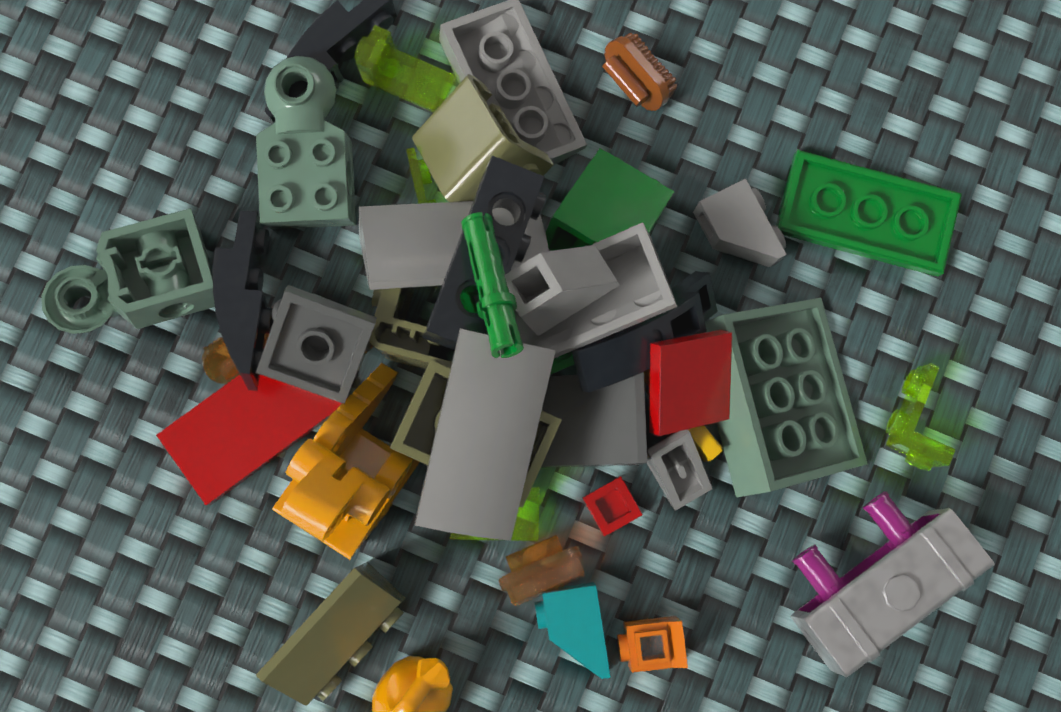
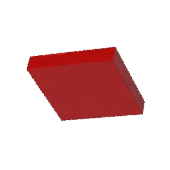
M716 330L650 343L649 432L663 436L729 419L732 332Z

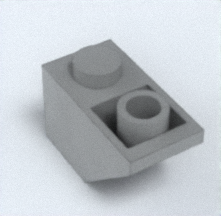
M746 179L699 201L693 211L712 249L767 267L776 265L787 255L784 250L786 242L782 232L776 225L771 226L764 213L766 206L762 195L756 188L751 189Z
M595 245L540 252L505 275L509 292L516 298V311L537 336H540L620 286Z

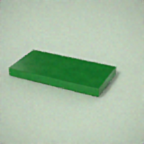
M797 150L793 156L776 226L784 236L939 277L944 274L962 193Z

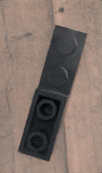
M337 0L303 33L287 58L294 56L311 57L324 64L334 78L337 91L339 83L344 80L337 64L341 61L346 62L352 59L360 51L361 45L373 35L383 34L390 28L394 18L397 17L393 0H363L349 12ZM297 81L292 84L289 89V97L297 98L302 96L307 90L308 82ZM266 104L265 113L271 122L275 123V117Z
M240 210L234 248H215L213 296L220 332L229 355L248 390L258 391L261 374L256 373L264 351L266 334H270L274 323L272 308H269L262 291L264 281L263 269L259 267L261 255L268 254L270 236L269 230L263 229L257 211Z
M695 271L671 289L677 304L676 308L571 351L582 391L592 392L650 369V343L707 332L705 321L718 312L710 272Z

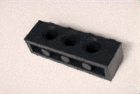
M491 156L468 215L482 212L483 216L486 213L492 216L494 233L506 275L511 271L514 260L521 263L528 250L531 236L524 233L529 219L537 220L543 208L547 194L539 191L545 176ZM495 208L507 209L514 218V224L506 226L498 223L493 217L492 210ZM463 230L422 337L453 350L456 347L460 328L488 335L484 319L480 318L478 313H471L465 310L460 301V295L465 292H473L479 295Z

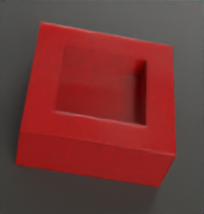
M621 476L582 497L604 537L643 515Z

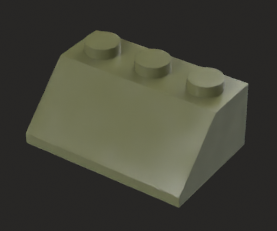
M368 562L355 567L261 668L256 676L263 683L305 706L316 696L324 701L341 683L342 680L336 674L347 662L355 667L372 649L373 646L367 640L378 628L386 633L403 615L404 612L398 606L404 601L405 597Z

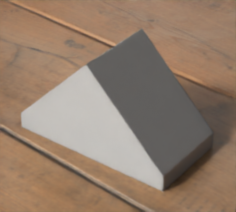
M688 429L672 433L647 448V465L675 511L712 490L703 463Z

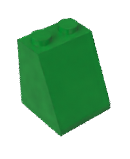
M599 148L550 220L545 233L549 251L590 246L640 223H644L650 235L674 191L656 179L628 165L620 158Z

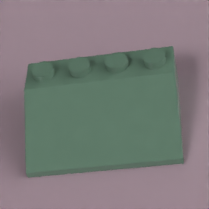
M822 298L723 314L705 322L707 332L716 330L732 332L730 415L728 420L716 423L736 498L775 491L868 464Z

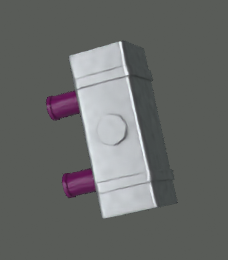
M882 492L864 505L863 509L868 512L889 541L840 578L820 553L816 544L808 547L792 560L818 594L791 614L790 617L831 671L848 677L865 663L874 661L880 656L882 650L958 592L965 591L972 586L975 579L995 565L990 556L952 509L928 511L910 524L889 497L888 492Z

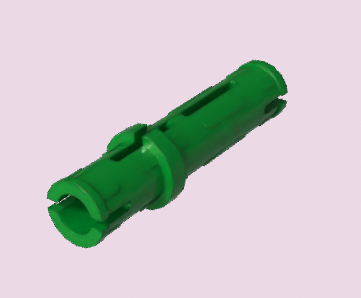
M482 212L473 213L466 216L462 220L461 225L479 293L480 302L478 301L476 304L479 317L484 319L487 328L491 355L494 358H498L501 351V358H509L519 354L524 349L515 319L514 311L517 309V302L507 286L504 267L494 233L492 216L488 213L483 216Z

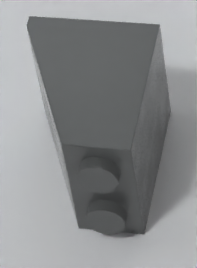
M644 372L592 392L582 391L578 374L549 377L542 411L562 421L541 468L633 466L647 463Z

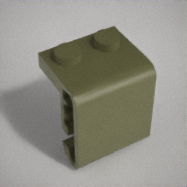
M468 74L412 136L439 190L448 202L474 201L491 156L542 176L554 165L547 153L519 139L499 106L493 103L489 106L486 102L492 96V93L479 79L471 74Z
M414 288L374 290L372 306L377 307L374 316L377 317L369 339L373 347L390 361L426 370L430 360H433L451 368V361L429 356L431 348L435 353L445 355L447 347L422 338L426 326L406 321L415 291Z

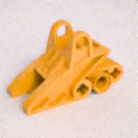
M383 363L346 399L345 404L342 403L329 416L314 439L306 440L298 449L286 470V475L291 477L292 481L272 508L273 511L349 560H351L373 529L389 511L398 493L420 463L391 449L389 445L362 429L398 374V372Z

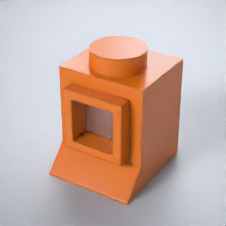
M670 616L623 622L624 634H617L620 662L628 661V667L632 673L668 668H688L683 624L679 618Z

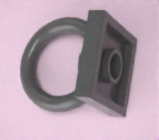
M287 285L282 299L277 301L272 308L274 323L256 373L345 404L362 357L373 348L369 339L377 317Z

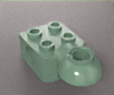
M304 56L286 58L272 68L265 82L264 96L268 109L275 117V123L256 135L260 223L270 229L356 226L352 141L345 131L325 121V117H327L335 103L336 86L334 78L326 66L314 58ZM297 81L308 82L307 90L302 96L297 98L289 97V89L292 84Z
M191 208L102 232L96 248L98 253L96 260L103 269L100 270L87 265L70 266L57 272L47 282L41 296L42 311L48 322L58 330L72 334L89 333L102 327L109 318L121 315L136 329H140L215 307L213 270L199 225ZM91 296L90 302L86 307L73 309L75 302L79 298Z

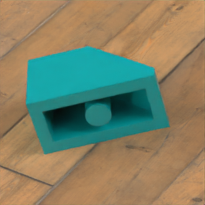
M589 582L542 590L543 601L534 602L538 629L547 628L550 641L599 678H611L596 584Z

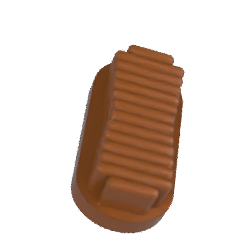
M628 33L624 37H617L607 44L605 48L606 62L602 67L636 107L642 105V107L649 111H656L665 105L668 98L677 89V84H674L676 78L672 77V74L669 73V70L665 69L661 62H658V59L648 50V46H645L642 39L638 38V34Z

